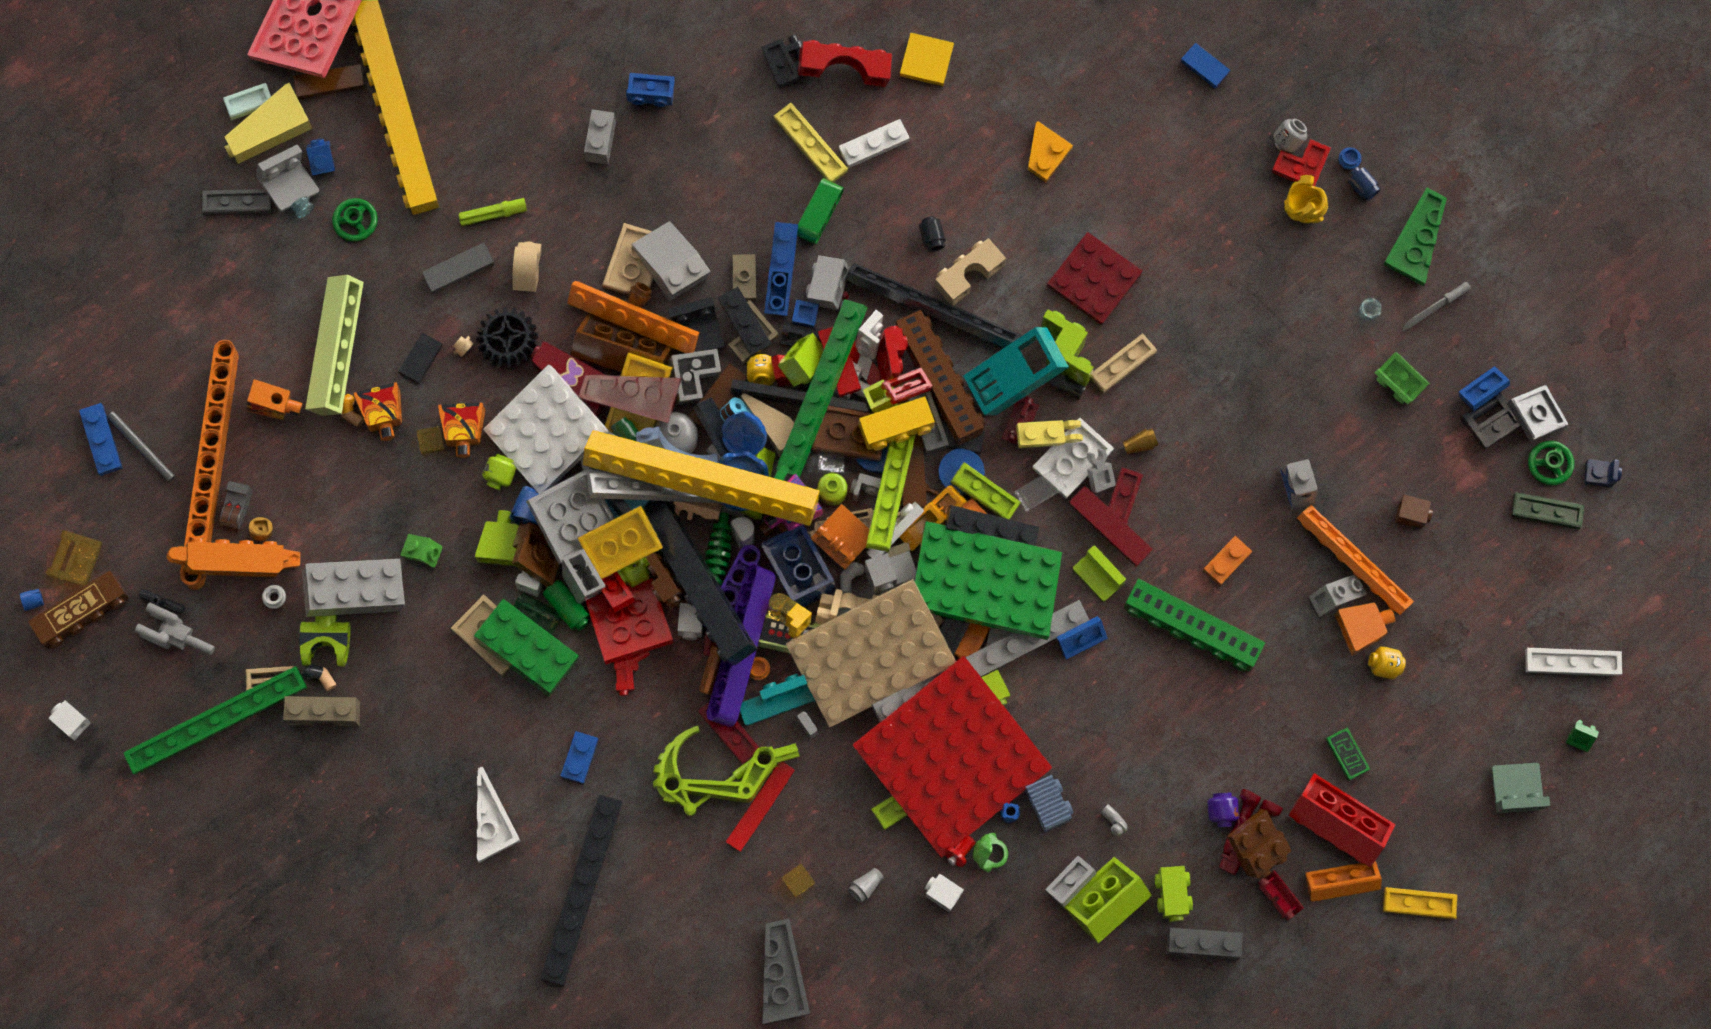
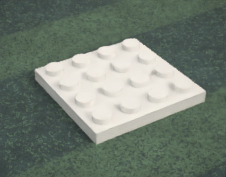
M550 365L546 366L483 429L508 458L514 460L513 464L539 494L553 487L584 457V448L593 430L606 434L609 432Z

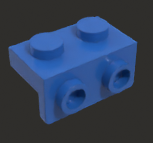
M630 73L628 89L626 90L627 101L635 105H643L644 103H651L658 107L672 105L675 77Z

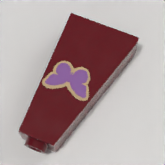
M543 341L541 346H536L531 355L533 366L539 373L546 366H552L578 396L585 375H605ZM580 398L597 418L606 406Z

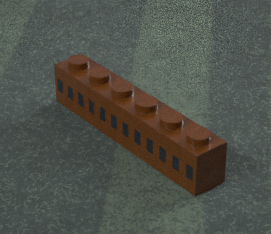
M919 310L897 320L896 326L902 328L903 336L907 337L908 348L906 351L915 368H922L933 385L930 390L932 398L957 446L982 435L985 421L980 413H976L973 407L975 404L972 396L969 393H965L961 376L955 374L952 368L954 365L951 357L948 354H944L942 341L938 335H934L930 318L924 316L922 311Z

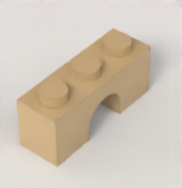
M989 238L984 242H977L971 248L972 251L966 256L962 254L954 261V265L951 268H944L936 275L935 287L949 304L955 305L970 293L971 285L964 277L967 272L976 270L988 279L1005 266V256Z

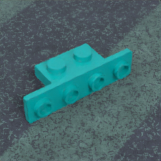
M794 674L786 677L783 683L776 685V682L764 685L762 687L763 690L759 691L760 696L742 702L740 713L745 725L749 726L814 702L815 699L807 686L805 676Z

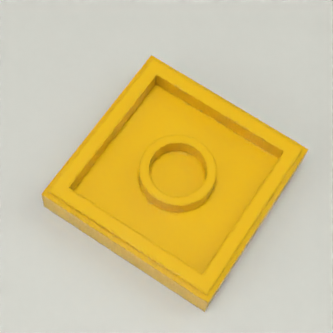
M910 33L900 76L944 86L954 43Z

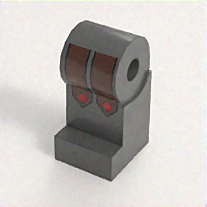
M228 481L227 494L220 516V525L240 529L253 491L249 485Z

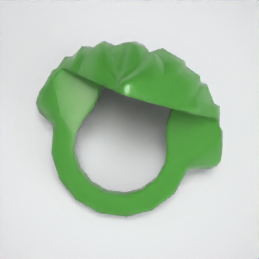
M995 833L984 834L981 840L975 843L973 859L983 871L989 873L992 868H999L1006 863L1008 849L1002 841L997 839ZM992 844L999 845L1003 850L1002 860L998 863L988 859L992 853Z

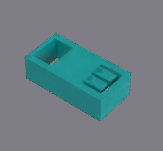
M1035 327L963 375L983 414L998 415L1069 368L1048 328ZM1038 340L1050 364L1033 375L1021 350ZM995 380L997 381L995 384H993V385L990 386L989 388H986V386H988L989 384H991V383L994 382ZM1003 392V395L993 401L994 397Z

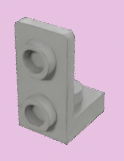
M1351 575L1324 585L1311 594L1309 598L1319 617L1339 605L1365 596L1367 592L1360 579L1355 575Z

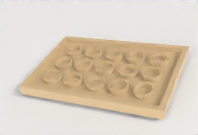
M914 579L786 643L798 669L805 676L807 686L829 727L872 707V704L904 688L908 689L944 671L956 662Z

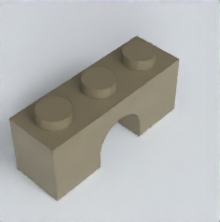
M285 696L283 720L287 725H312L314 722L332 723L335 726H359L360 702L356 697Z

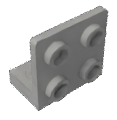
M298 145L259 163L257 166L256 177L280 212L319 193L318 187L301 164L302 151Z

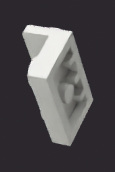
M877 310L859 329L855 345L857 351L863 357H869L872 360L876 358L880 342L879 337L881 335L879 332L883 327L881 324L883 315Z

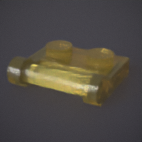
M62 530L60 545L51 568L48 567L46 575L85 586L88 584L103 543ZM75 542L65 571H60L70 543Z

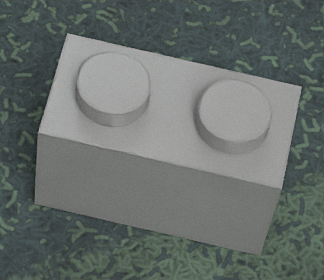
M592 110L584 149L587 162L609 164L616 126L614 113Z
M818 255L817 263H814L812 267L813 277L811 284H808L806 289V297L811 303L819 304V307L839 309L846 284L845 278L850 269L844 259Z

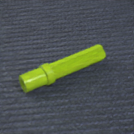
M525 199L503 201L499 204L459 213L460 224L465 226L527 211Z

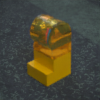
M777 593L769 599V617L773 620L781 621L789 627L788 635L794 639L800 636L810 625L812 613L788 596Z

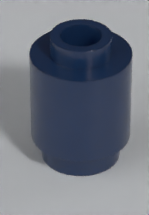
M1357 167L1348 175L1350 179L1347 183L1366 201L1371 200L1381 190L1377 180L1365 167L1361 169Z

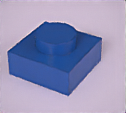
M796 300L792 324L814 328L819 304Z

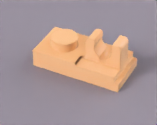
M674 501L677 515L679 516L681 510H686L688 512L687 520H691L694 513L701 515L705 519L718 520L722 509L720 503Z

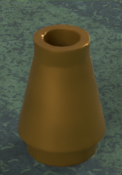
M1145 428L1123 442L1127 455L1154 450V447L1159 446L1152 428L1149 430Z

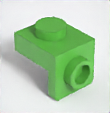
M408 534L400 556L435 567L440 557L442 546L430 538Z

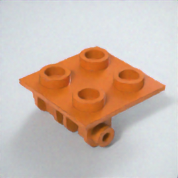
M841 504L826 522L819 527L811 539L843 569H846L866 547L870 529Z

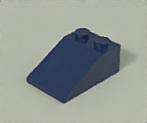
M804 525L791 531L787 530L761 543L771 568L792 608L797 603L805 607L821 599L822 594L829 595L836 591L834 579Z

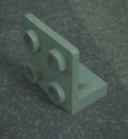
M1539 763L1495 765L1491 768L1497 813L1541 811L1550 806L1549 796L1543 797Z

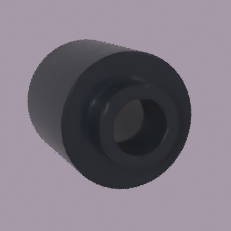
M934 216L922 219V223L918 227L924 247L927 248L928 252H936L943 249L946 238L940 219H935Z

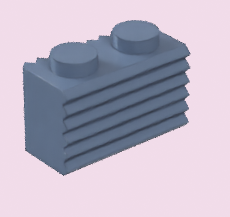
M1050 775L1025 787L1028 799L1045 833L1071 821V814L1074 812L1069 801L1064 802L1061 796L1063 788L1058 779L1054 780L1053 776Z

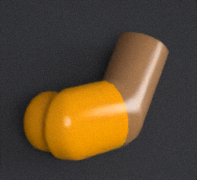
M346 394L344 396L341 416L359 428L363 424L364 418L354 412V396Z

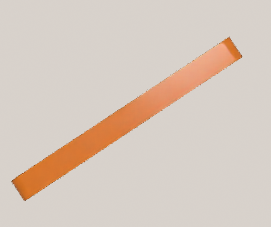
M228 340L217 342L213 351L184 547L187 542H191V539L196 538L205 539L209 543L212 542L239 359L236 348ZM224 350H231V354L229 356H221ZM221 372H228L226 378L218 379V375ZM218 394H225L221 401H215V397ZM217 415L222 416L218 423H211L213 417ZM218 438V442L215 445H208L210 439ZM215 460L213 467L205 468L207 461ZM204 483H212L209 490H201ZM208 505V510L205 513H198L200 506ZM198 528H205L201 536H195V531ZM181 564L180 578L182 582L192 590L202 588L206 581V575H198L195 581L189 582L188 577L190 574L185 571V565Z

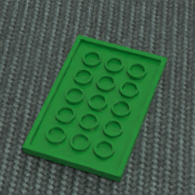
M926 521L914 581L931 614L1048 640L1062 552L985 534H970L947 529L945 525Z

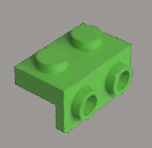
M1397 352L1380 369L1374 372L1378 376L1376 380L1384 388L1389 386L1395 392L1393 396L1401 404L1404 402L1411 404L1430 384Z

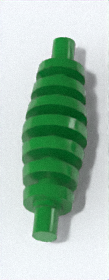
M724 512L720 513L719 522L713 524L712 530L716 532L711 533L710 539L714 541L708 542L707 548L711 550H706L705 557L709 558L705 559V562L720 587L724 581L719 578L726 577L727 572L723 570L728 569L729 563L726 561L731 559V554L728 553L731 551V545L728 542L732 541V536L726 534L732 533L731 526L728 524L729 514Z

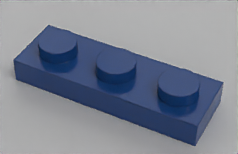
M99 403L79 410L98 474L102 476L123 469L103 404Z

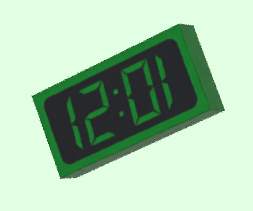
M1348 727L1326 738L1348 781L1370 770Z

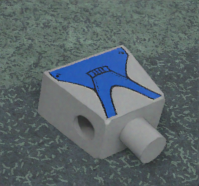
M1309 459L1280 467L1291 509L1314 505L1318 488Z

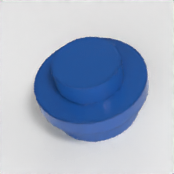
M1345 148L1340 152L1338 160L1344 169L1353 170L1360 165L1361 154L1355 148Z

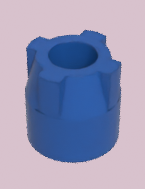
M39 589L20 593L25 611L44 605Z
M1005 803L1000 811L1001 819L1009 824L1016 822L1020 815L1019 806L1013 803ZM1013 808L1015 814L1013 816L1007 815L1006 809Z

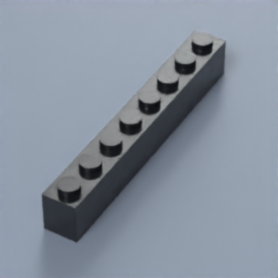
M654 501L643 510L663 546L662 549L658 550L664 554L662 560L670 570L674 571L675 575L673 578L680 588H684L686 592L684 597L687 602L696 608L695 616L702 625H706L708 629L706 634L719 647L717 653L724 662L728 661L735 666L758 649L671 503L668 501Z

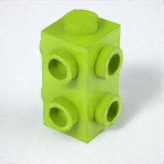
M1185 866L1161 867L1158 870V874H1155L1156 889H1160L1161 898H1157L1158 913H1162L1163 919L1169 918V922L1184 921V917H1187L1189 911L1193 910L1192 896L1187 894V886H1190V874L1185 872Z

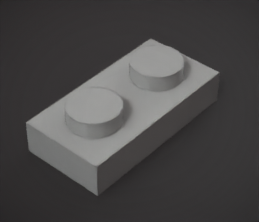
M1077 856L1045 891L1064 908L1097 873L1088 863Z

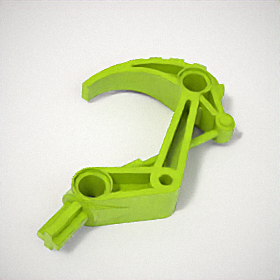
M695 726L675 737L671 743L666 745L664 753H660L658 757L660 762L654 766L653 774L657 775V779L653 781V788L658 790L665 803H678L684 807L687 816H693L696 813V808L709 798L744 803L751 802L768 775L775 767H778L777 763L800 756L796 743L773 749L772 746L760 747L755 751L753 757L732 772L733 775L726 781L681 779L677 767L678 753L683 743L689 737L700 732L699 727ZM762 754H767L771 757V761L766 765L758 762V757ZM741 777H743L742 781L740 782H732L735 779L739 780ZM670 780H676L679 782V786L676 790L670 791L666 788V783ZM688 794L704 797L693 804L690 802Z

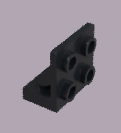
M712 297L668 309L671 321L699 332L694 352L718 350L725 347Z

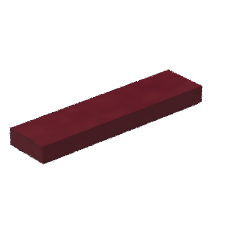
M1086 486L1069 501V505L1135 567L1153 551L1142 538Z

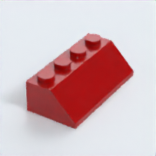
M1315 773L1310 778L1288 815L1298 824L1306 826L1317 836L1328 840L1336 848L1345 851L1358 862L1370 868L1385 848L1395 827L1394 823Z

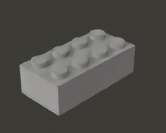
M400 559L305 564L302 570L306 617L401 611L405 605Z

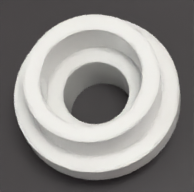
M271 585L262 594L263 603L268 608L277 609L285 603L286 593L280 586ZM273 594H278L279 596L276 601H271Z

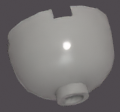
M672 412L669 423L659 420L655 423L654 428L659 426L663 436L674 447L690 454L696 449L699 439L698 428L694 421L686 414Z

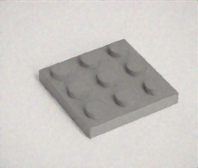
M589 469L583 470L526 501L559 564L562 563L564 558L583 549L578 537L615 519L604 498H590L587 477L591 473Z

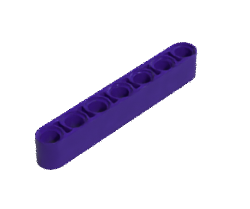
M751 564L744 573L735 612L757 647L775 583V574L770 570ZM756 651L735 666L721 659L707 709V718L727 727L735 725L740 713Z

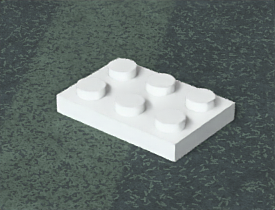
M1081 418L1078 419L1081 421V427L1068 429L1065 432V436L1082 434L1083 441L1052 446L1032 467L1035 472L1065 499L1088 478L1087 469L1092 468V464L1087 460V453H1094L1095 459H1097V449H1104L1107 457L1114 450L1108 442Z

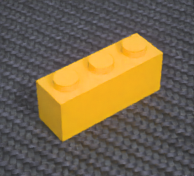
M924 396L859 418L858 425L867 449L874 448L876 451L887 447L888 443L894 441L896 443L904 442L911 435L918 434V436H922L931 432L935 421Z

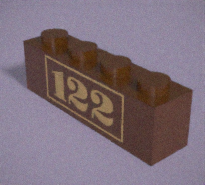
M109 570L28 622L43 646L47 649L56 648L64 642L63 639L82 632L87 624L103 619L105 613L111 609L116 610L122 607L129 597L116 576Z

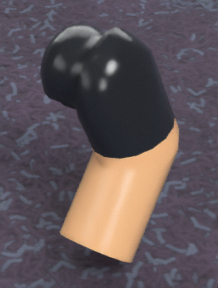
M311 664L302 671V676L305 680H320L326 691H330L337 686L325 667Z

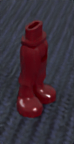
M1247 789L1241 790L1239 798L1242 802L1239 819L1235 821L1230 833L1252 816L1261 800L1259 795ZM1265 799L1259 807V810H1267L1270 818L1278 817L1283 810L1279 805ZM1227 837L1223 847L1224 854L1220 856L1222 860L1218 868L1236 876L1242 865Z

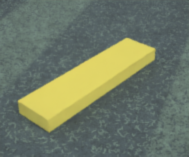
M792 103L773 116L774 120L825 179L835 182L848 172V168Z

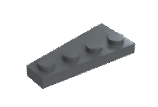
M789 918L766 923L763 1025L810 1014Z

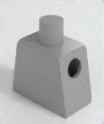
M584 549L562 560L563 579L579 604L600 594L606 587Z

